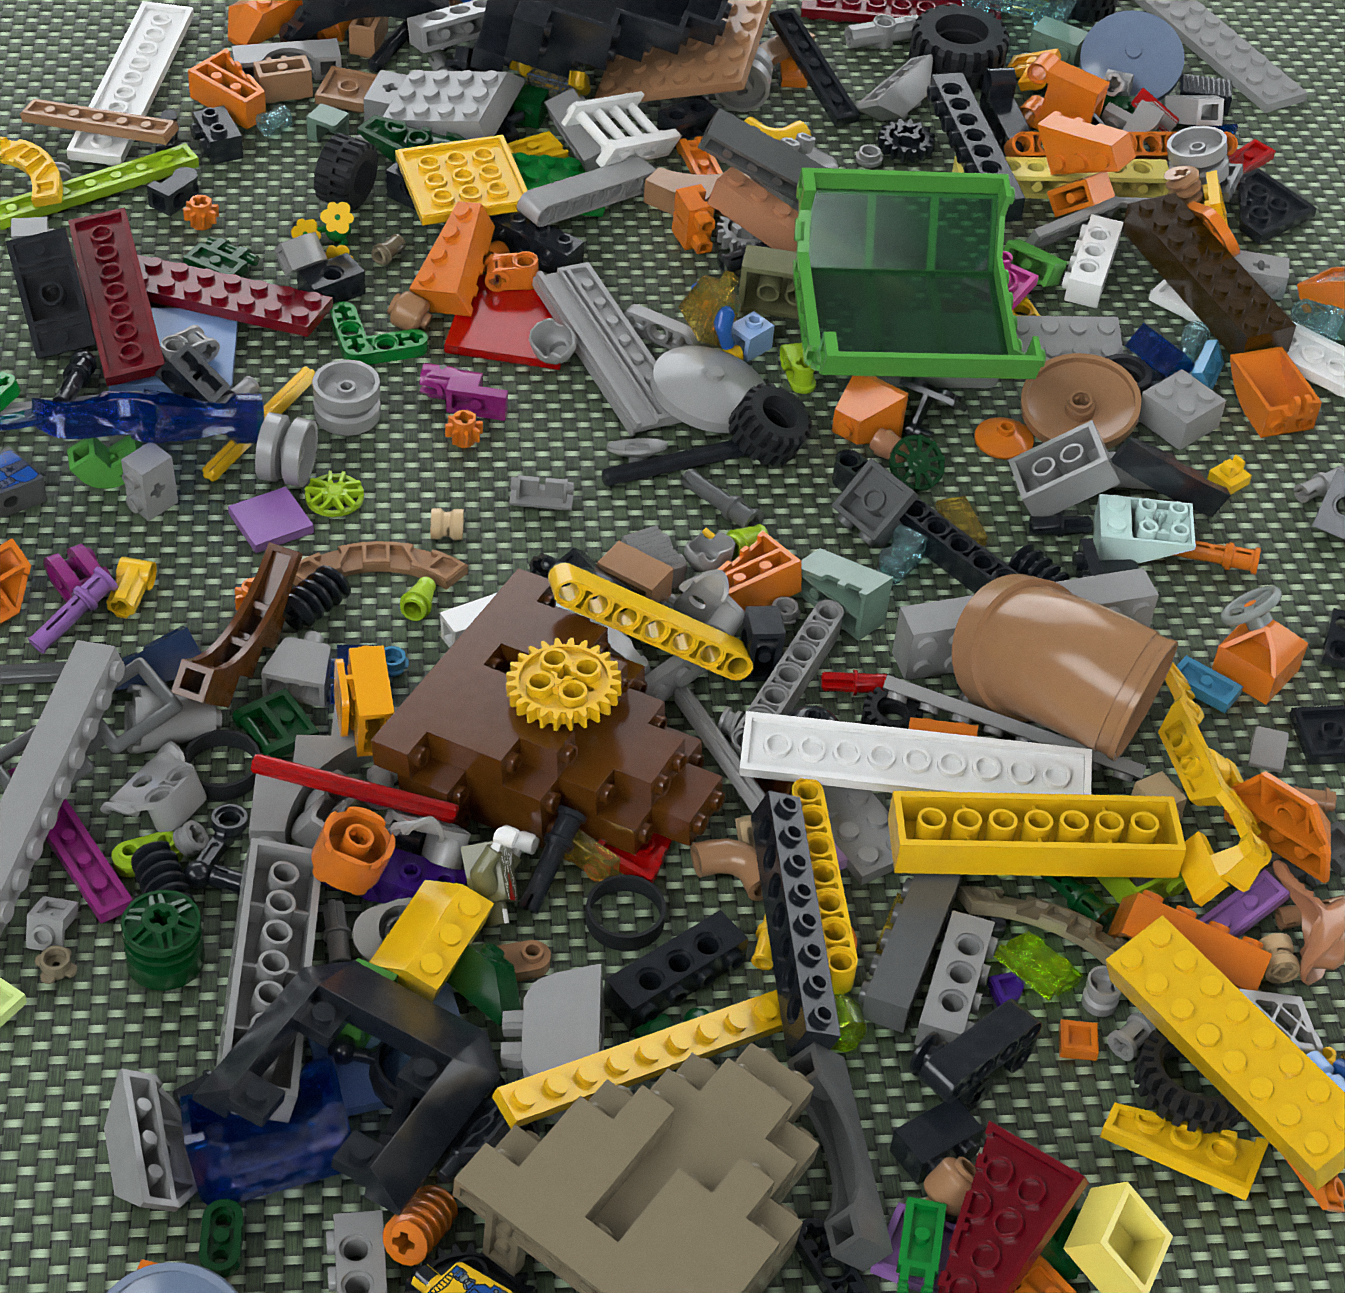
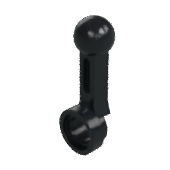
M224 804L218 806L212 812L211 824L215 833L196 861L187 864L183 870L190 888L199 890L209 884V877L215 864L218 863L225 851L234 844V838L239 837L247 828L248 817L243 807L236 804ZM229 821L237 823L234 826L222 825V823Z

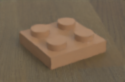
M331 66L315 93V104L322 103L334 108L364 113V97L378 74Z

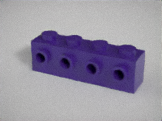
M395 848L379 881L372 888L368 889L364 895L359 896L367 901H376L384 904L397 899L413 898L424 880L458 883L467 887L468 884L465 870L463 869L457 870L443 867L430 862L425 857ZM321 882V884L326 885L333 890L340 891L339 889L330 886L326 882Z

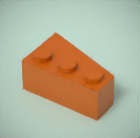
M1054 111L1037 124L1051 175L1118 172L1136 158L1128 131L1100 123L1092 125L1085 123L1084 119L1079 117L1071 119L1062 116V113Z
M764 531L757 535V541L750 547L745 545L740 549V556L734 561L730 562L727 560L718 568V570H723L728 577V595L744 612L746 606H771L774 600L779 597H791L802 591L801 560Z

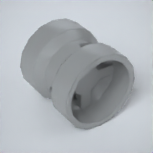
M1097 966L1089 972L1081 999L1085 1010L1098 1017L1112 1015L1117 1009L1122 993L1110 981L1106 966Z

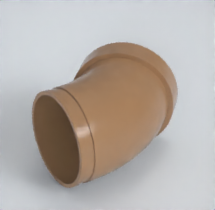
M1010 574L987 583L973 595L963 609L953 636L952 665L960 689L975 706L1021 722L1033 721L1095 752H1101L1112 761H1116L1133 739L1152 706L1174 660L1178 642L1160 635L1158 631L1121 613L1073 595L1068 589L1054 581L1026 574Z

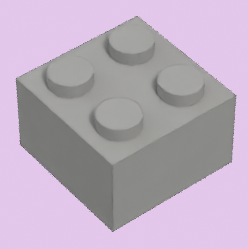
M1181 369L1142 392L1139 421L1180 451L1219 427L1226 400Z

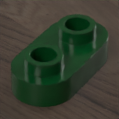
M230 1199L216 1200L206 1207L202 1216L199 1245L200 1266L215 1272L223 1278L233 1275L241 1264L244 1216L243 1210L237 1202ZM223 1222H227L230 1224L226 1228L218 1227V1225ZM218 1258L227 1259V1261L223 1263L214 1262Z

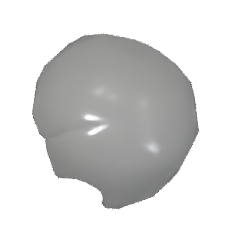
M548 318L538 322L531 329L529 342L539 360L549 364H559L569 360L575 352L577 338L567 323L561 325L555 322L553 318Z
M718 532L712 539H707L703 533H700L693 541L687 542L684 548V555L692 568L699 572L715 570L727 560L731 562L736 543L732 537L722 532Z

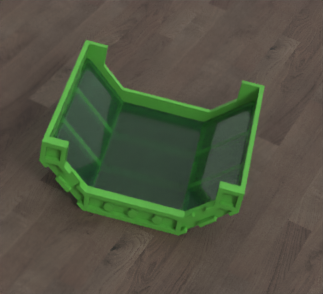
M801 168L796 188L799 210L798 218H795L794 241H797L796 259H793L792 272L804 364L811 365L810 368L819 371L821 375L1036 379L1040 368L1045 365L1046 353L1044 349H1041L1039 336L1032 337L1027 352L1022 351L1021 339L1017 338L1016 334L1017 316L1013 315L1012 312L1013 294L1008 290L1009 272L1007 269H1004L1002 258L1005 215L1009 204H1013L1015 198V189L1013 186H1010L1008 174Z

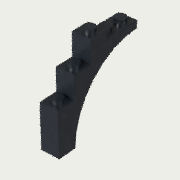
M302 0L303 5L299 6L294 16L281 26L279 31L280 42L305 41L323 29L358 18L392 17L407 20L409 17L450 7L449 0Z

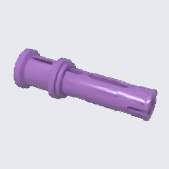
M97 566L93 570L94 574L81 587L76 586L73 589V597L28 638L36 650L44 654L86 611H95L98 608L97 603L109 591H115L118 588L117 583L106 571Z

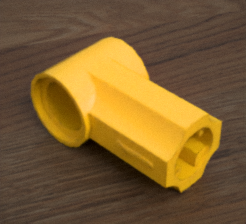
M121 557L116 569L118 588L115 591H111L106 601L107 610L112 611L119 618L127 619L128 616L135 614L145 590L150 591L154 586L157 574L156 563Z

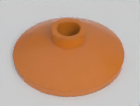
M995 417L984 420L977 426L974 434L975 443L980 450L991 457L1009 460L1032 449L1034 445V436L1028 427L1010 418Z

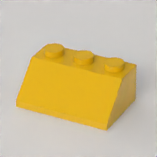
M424 880L369 963L398 974L399 985L434 1002L468 945L472 944L485 924L494 903L463 884Z

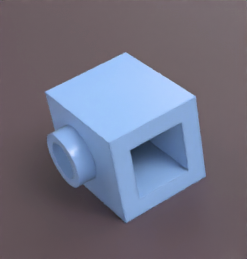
M755 311L735 321L731 331L735 345L741 347L746 362L771 349L775 325Z

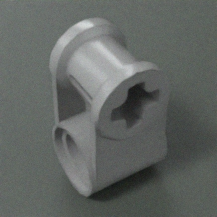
M198 325L189 326L174 335L166 336L161 341V350L165 363L186 342L207 363L217 356L220 349L219 343L214 338H208L204 335L203 329Z

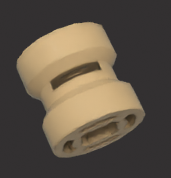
M432 508L431 539L441 540L443 537H451L453 540H463L464 509H453L451 512H444L442 508Z
M1273 933L1259 940L1264 944L1263 950L1272 954L1264 974L1267 981L1276 984L1292 981L1300 974V964L1298 958L1293 955L1295 948L1289 935Z

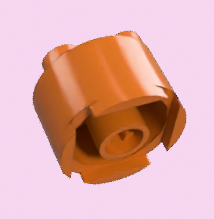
M354 806L348 807L346 811L337 813V810L332 812L326 819L312 849L311 860L314 877L336 889L351 892L357 896L364 895L368 889L372 888L379 881L395 849V837L393 832L390 835L385 825L387 822L377 813L362 807Z

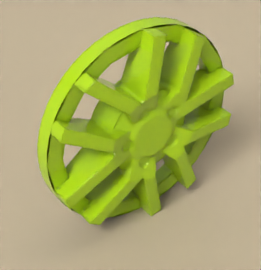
M328 471L326 475L310 479V483L305 487V501L308 507L317 514L327 517H341L355 512L362 505L364 489L360 480L346 475L345 471H342L341 474H332V471ZM345 503L349 507L344 508L343 504ZM333 506V507H335L337 510H328V509Z

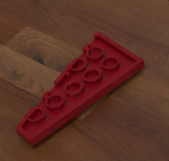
M989 1120L985 1131L987 1138L982 1153H978L974 1166L976 1173L969 1191H966L948 1248L950 1255L945 1271L941 1270L937 1283L939 1286L938 1293H1014L1089 1184L1086 1177Z

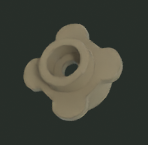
M51 946L35 958V965L42 972L40 979L43 983L52 984L55 980H60L64 977L71 978L76 975L78 969L71 961L72 952L69 948Z

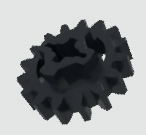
M898 119L897 123L889 121L888 126L882 125L878 133L877 142L878 147L883 149L882 154H890L891 160L900 158L902 163L905 162V159L915 163V159L924 161L925 156L931 157L932 151L935 148V133L930 132V127L923 128L922 122L913 124L912 119H909L908 122Z

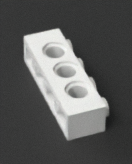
M1091 214L1088 225L1082 224L1079 240L1077 239L1073 256L1070 258L1068 270L1065 272L1061 288L1066 289L1065 301L1097 308L1119 244L1124 222Z

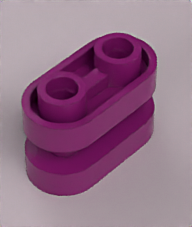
M81 543L67 549V560H64L58 553L43 559L44 568L50 582L66 603L73 597V589L76 586L81 587L94 574L93 570L97 566L111 576L106 567H101L98 564L93 550L90 547L86 548Z

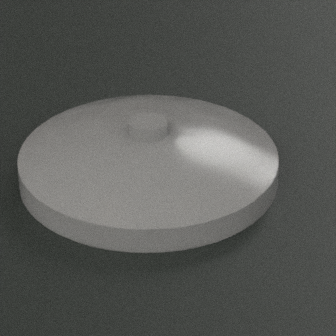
M681 346L663 353L654 365L650 380L651 389L656 400L668 413L690 426L716 433H729L730 424L728 421L733 410L750 388L764 383L761 376L743 360L722 350L705 346Z

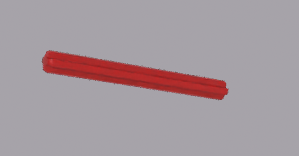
M263 754L255 755L252 760L251 771L255 774L423 817L433 816L438 821L454 823L458 816L459 806L447 801Z

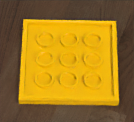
M503 135L395 150L396 161L422 226L447 222L458 201L482 203L489 216L517 212L519 199L528 191Z

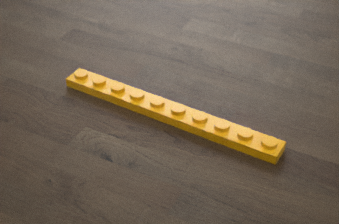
M777 990L498 1087L493 1093L492 1098L512 1129L515 1124L520 1127L567 1110L579 1096L588 1101L607 1079L616 1086L623 1085L627 1088L660 1076L668 1068L671 1071L679 1069L692 1052L701 1059L709 1058L783 1031Z

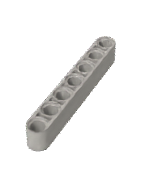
M640 156L528 190L519 199L517 210L537 226L543 227L644 194L645 179L656 168Z
M822 600L815 605L747 711L788 715L793 710L839 637L844 610L838 602ZM746 713L733 731L730 742L731 747L740 760Z

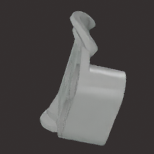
M715 569L700 573L680 584L679 590L683 593L679 597L674 594L669 596L668 601L675 606L677 611L729 635L735 636L743 623L745 612L728 595L729 582L723 570ZM692 595L701 598L705 604L696 601Z
M169 741L158 750L153 759L148 761L109 799V802L102 804L100 811L104 814H112L113 810L121 814L138 817L141 811L148 810L158 832H169L180 827L205 802L207 795L194 766L185 762L184 753L176 743ZM146 781H150L147 785L136 788L139 784H146Z
M392 808L386 811L383 819L387 822L385 825L386 829L390 828V834L393 832L397 836L402 832L404 835H409L412 830L427 833L421 855L434 864L451 869H461L463 864L461 847L468 845L469 832L456 824L438 821L433 816L423 817Z

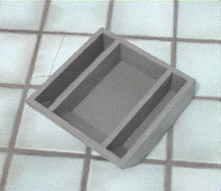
M470 70L410 71L383 117L404 121L407 127L419 130L423 126L432 128V133L445 136L447 132L458 134L466 139L495 136L525 81L524 78L515 74L493 70L486 72Z

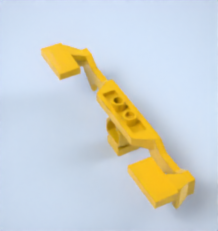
M1172 662L1165 681L1175 701L1158 730V734L1189 800L1197 806H1223L1229 813L1241 838L1238 845L1215 854L1207 837L1199 831L1185 841L1187 850L1180 872L1193 901L1202 907L1229 886L1228 882L1242 892L1248 891L1260 870L1270 862L1272 853L1267 843L1257 837L1261 830L1252 812L1232 789V787L1244 782L1236 764L1228 758L1225 759L1215 750L1208 748L1198 728V724L1204 718V713L1200 706L1192 701L1195 695L1187 679Z

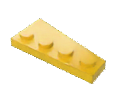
M1114 1102L1101 1131L1100 1138L1246 1201L1269 1141L1267 1139L1256 1137L1253 1142L1237 1138L1238 1132L1227 1129L1222 1130L1220 1133H1203L1199 1125L1196 1132L1188 1131L1187 1121L1181 1122L1180 1126L1177 1127L1172 1125L1171 1121L1160 1118L1156 1115L1157 1112Z

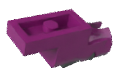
M423 364L419 385H422L419 393L431 398L446 400V412L455 413L459 410H469L475 413L476 417L506 420L508 414V390L483 387V373L472 372L467 368H454L444 364Z

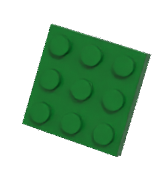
M522 152L511 153L527 190L586 172L579 159L573 157L558 158L549 155H527ZM605 206L580 215L602 217Z

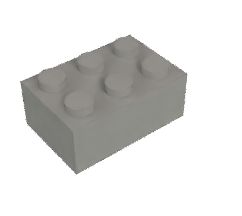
M1093 420L1008 460L1021 498L1031 516H1052L1121 483L1110 460L1111 457Z

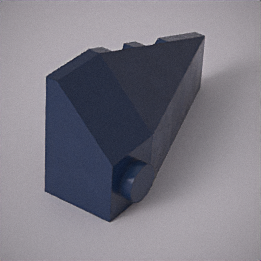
M180 626L143 646V651L132 653L121 659L126 666L136 658H144L165 682L175 680L182 659L193 658L201 654V651L189 629L185 626ZM137 674L115 690L128 688L130 684H148Z

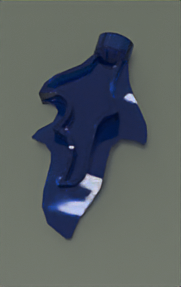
M144 389V393L103 391L96 397L79 401L55 402L32 398V408L0 416V431L35 426L49 435L69 440L131 435V439L149 443L202 439L225 433L235 444H257L259 432L264 421V406L261 394H234L226 403H219Z

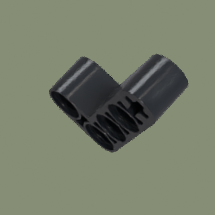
M1013 67L986 69L980 95L981 111L1005 157H1007L1004 152L1006 141L1019 132L1031 131L1014 99L1016 72ZM1016 141L1015 146L1017 150L1023 152L1022 143Z
M1009 999L932 1055L921 1068L918 1078L947 1103H952L1000 1066L1006 1068L1010 1073L1018 1071L1026 1063L1033 1051L1042 1028V1022L1014 999Z

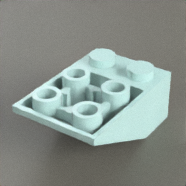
M1099 494L1093 518V539L1099 560L1131 559L1138 564L1195 550L1192 503Z

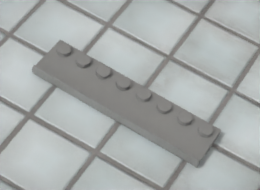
M586 262L559 267L556 273L545 275L542 271H538L536 276L533 277V288L555 322L561 325L567 323L573 330L577 338L576 354L629 435L634 436L636 432L681 423L682 421L668 413L656 400L650 384L656 361L590 263Z

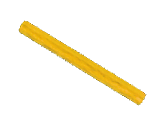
M307 366L302 367L202 468L203 477L212 482L216 481L258 439L266 415L269 412L282 414L312 384L315 371Z

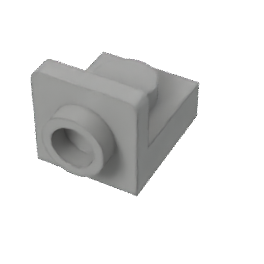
M43 896L27 914L26 947L41 951L51 946L64 947L65 930L78 916V902Z

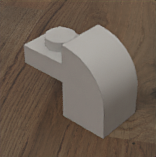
M1141 100L1133 114L1109 102L1103 111L1101 120L1107 126L1128 132H1156L1165 112L1144 100Z
M316 232L282 242L274 249L285 276L328 260Z

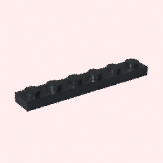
M789 8L771 12L769 17L770 23L834 126L858 122L860 117L859 111L795 9Z

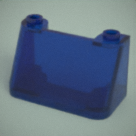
M333 1055L310 1061L301 1069L299 1083L302 1092H298V1097L288 1123L268 1120L261 1128L237 1114L230 1113L227 1118L222 1117L192 1100L194 1093L179 1097L184 1145L199 1196L204 1203L209 1205L219 1199H230L239 1203L341 1174V1172L331 1167L332 1158L351 1135L352 1130Z

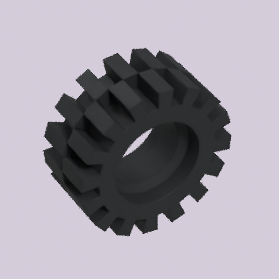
M880 687L874 689V694L869 692L867 699L864 700L861 724L908 729L910 717L923 718L924 712L919 709V702L907 699L906 704L892 700L887 698L888 691H882ZM894 713L901 716L903 719L892 720L882 716L881 714Z

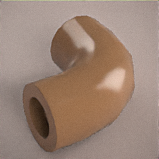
M730 838L709 839L691 844V859L694 870L699 878L724 873L734 875L742 882L751 900H763L756 850L753 846Z

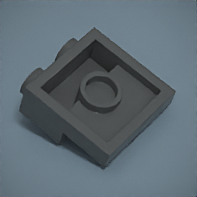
M870 458L831 506L840 513L836 519L850 530L853 526L861 530L858 537L870 547L877 543L880 547L884 548L903 525L899 519L919 495L874 459Z

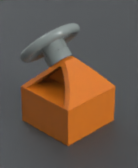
M1264 586L1251 590L1239 596L1224 608L1220 617L1221 621L1229 626H1238L1218 646L1212 665V670L1242 685L1243 692L1265 705L1299 671L1308 646L1305 640L1273 620L1270 610L1278 604L1282 597L1281 589L1276 586ZM1241 612L1239 615L1231 616L1233 613Z

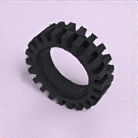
M1153 1030L1149 1034L1134 1067V1084L1139 1085L1137 1092L1140 1097L1148 1096L1145 1104L1150 1109L1157 1105L1160 1106L1156 1115L1164 1119L1168 1114L1174 1116L1171 1124L1177 1127L1180 1126L1182 1120L1187 1121L1188 1131L1196 1132L1198 1125L1201 1124L1203 1133H1212L1214 1126L1218 1132L1227 1129L1228 1125L1232 1128L1237 1125L1239 1119L1242 1120L1244 1116L1225 1096H1201L1177 1085L1166 1074L1163 1062L1173 1057H1186L1159 1030Z

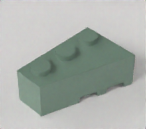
M821 548L801 560L802 591L797 594L814 607L822 600L838 602L844 610L841 628L859 641L885 624L893 577Z

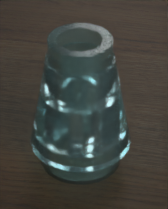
M1191 321L1188 325L1184 326L1178 355L1181 361L1193 363L1202 351L1206 341L1210 340L1209 328L1205 323Z

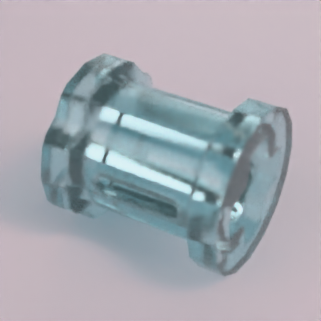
M278 104L274 107V110L268 113H259L256 116V123L260 132L268 137L281 127H290L292 125V115L286 106Z

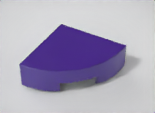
M1019 970L988 977L987 986L997 1008L1009 999L1019 1002L1024 989V972Z

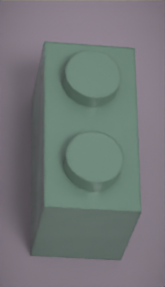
M1044 16L1031 30L1028 51L1038 52L1058 48L1062 56L1060 60L1075 66L1080 61L1082 44L1088 32Z

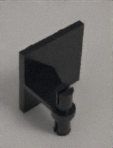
M912 377L910 382L901 378L899 382L900 385L923 395L913 421L910 423L904 420L902 433H905L906 436L925 434L934 437L933 431L920 427L934 399L964 412L968 408V406L960 403L962 397L940 387L936 393L934 392L935 386L918 378Z

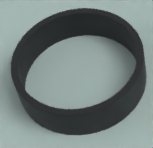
M227 729L213 730L201 734L192 740L184 751L185 762L189 764L201 752L218 746L240 748L252 757L260 754L257 744L249 736ZM250 771L242 779L228 784H211L201 780L200 782L207 795L206 799L227 801L239 798L250 792L254 788L256 774Z
M615 875L600 881L590 891L586 903V925L593 938L602 945L619 951L639 950L656 941L663 931L666 902L661 891L650 881L634 875ZM618 891H630L650 899L656 905L660 918L651 928L644 932L629 935L618 934L602 927L593 917L591 909L600 898L607 894Z

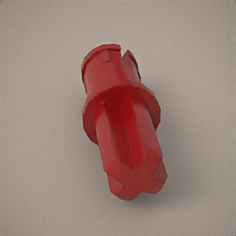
M854 669L853 673L823 672L820 685L824 691L852 692V696H856L857 693H874V689L877 687L884 691L882 688L887 673H858V670Z

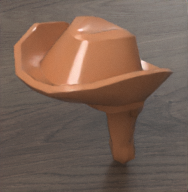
M1276 860L1272 864L1274 874L1290 892V898L1302 913L1304 946L1299 952L1302 957L1300 961V979L1309 986L1322 979L1325 970H1335L1345 962V899H1337L1329 905L1322 903L1320 898L1314 896L1313 891L1306 889L1305 885L1294 877L1287 864Z

